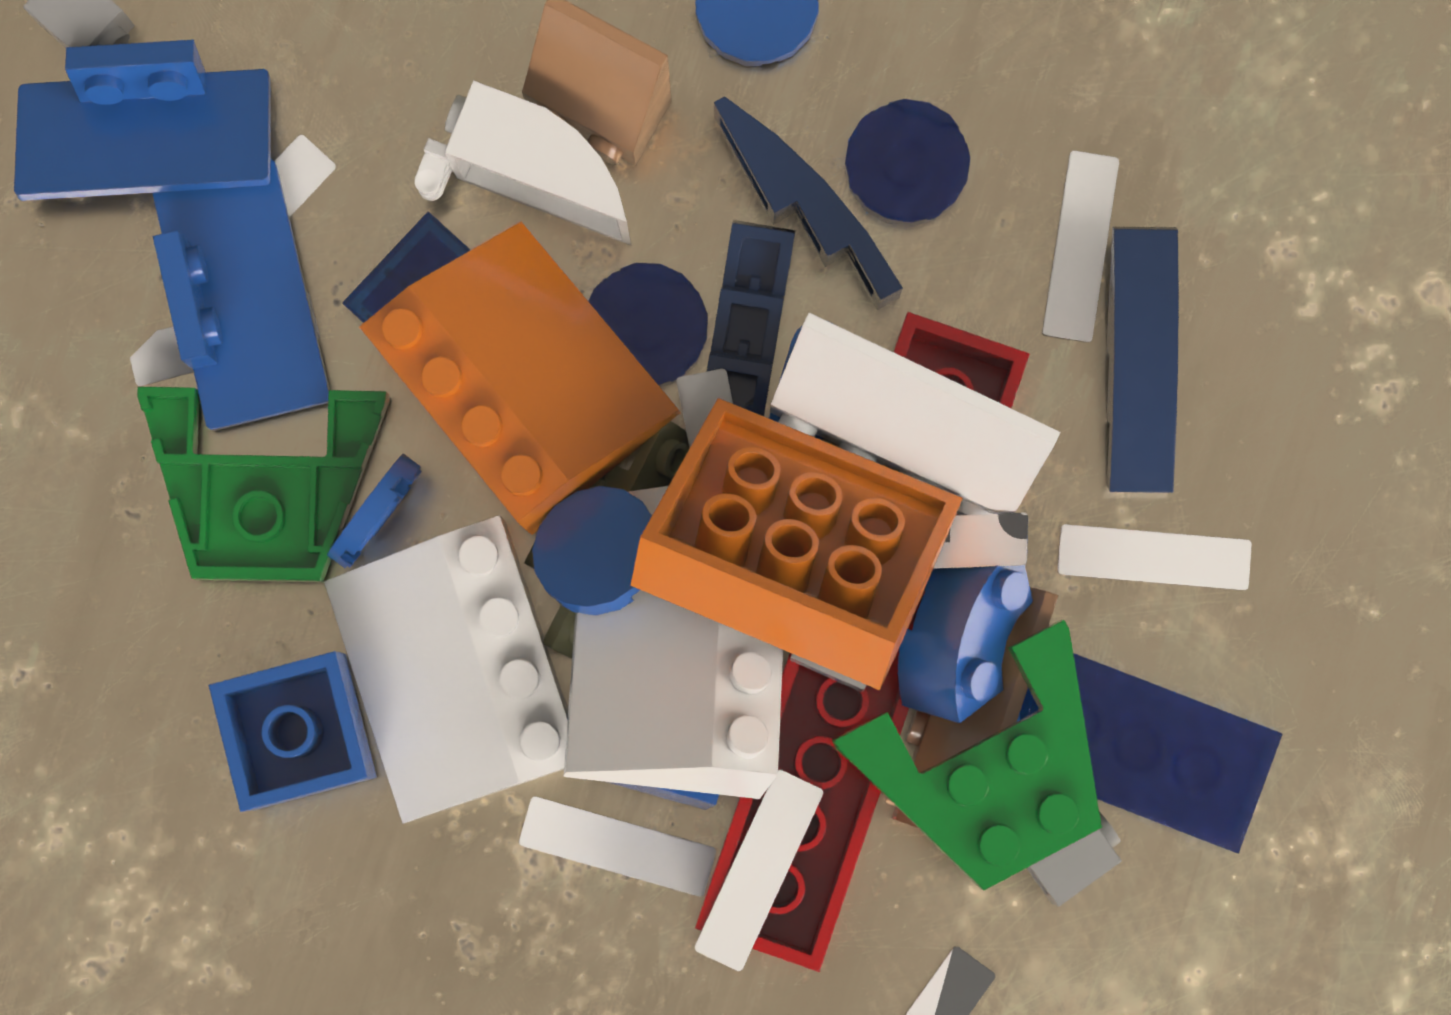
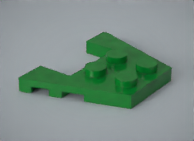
M138 387L137 397L148 423L152 437V448L164 477L170 498L168 502L191 579L323 582L331 562V558L327 556V553L343 530L389 404V394L386 391L329 390L327 454L324 457L197 454L198 389L190 387Z
M1059 620L1008 647L1038 705V711L921 773L918 772L888 712H884L832 739L836 749L858 768L888 800L897 806L981 890H986L1102 828L1070 630L1065 620Z

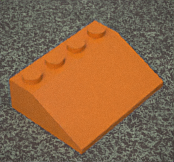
M522 221L409 285L359 326L514 519L531 535L538 531L539 526L555 505L577 491L589 489L681 413Z
M717 398L640 536L630 586L880 690L903 641L963 498Z

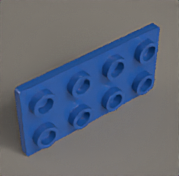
M194 39L66 47L65 70L70 81L22 84L18 88L14 192L21 201L265 186L270 183L271 79L266 69L206 72Z
M271 159L270 183L265 186L152 193L162 233L153 236L180 358L181 361L194 371L206 426L210 430L216 431L327 404L330 390L276 163Z

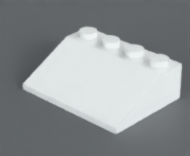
M808 313L770 406V413L780 417L778 422L813 437L818 435L839 445L844 450L962 497L963 499L957 512L959 515L1015 513L1061 433L812 313Z
M500 515L434 537L324 581L403 824L564 770L568 708L548 648L543 643L544 635L507 524Z
M642 590L633 595L634 601L621 610L596 616L575 613L563 777L760 799L778 775L783 649Z

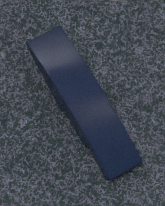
M724 96L715 101L714 118L773 225L796 213L825 267L848 256L877 310L899 299L903 290L902 285L869 233L829 184L777 134Z
M733 220L707 371L725 369L733 404L764 416L796 230Z
M1112 227L1106 349L1110 356L1107 420L1110 424L1107 487L1110 492H1174L1179 326L1178 229L1176 227Z

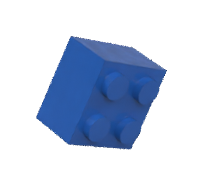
M333 651L208 685L240 812L254 811L377 778L346 654Z

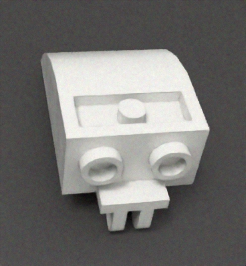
M474 80L467 97L456 96L445 124V131L452 133L448 144L446 145L428 138L424 147L425 154L415 176V186L425 200L434 201L439 199L444 192L451 172H454L459 180L631 245L628 225L618 188L602 158L575 128L545 107Z

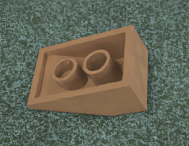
M547 0L544 5L522 94L524 100L547 108L575 128L587 139V142L599 154L602 160L617 165L622 158L636 166L672 102L668 55L566 0Z

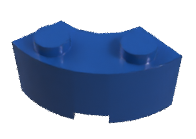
M1025 565L939 568L932 570L923 591L925 593L919 605L912 630L907 629L899 647L898 680L902 706L961 723L1003 691L1002 662L1007 639L1018 617L1033 602Z

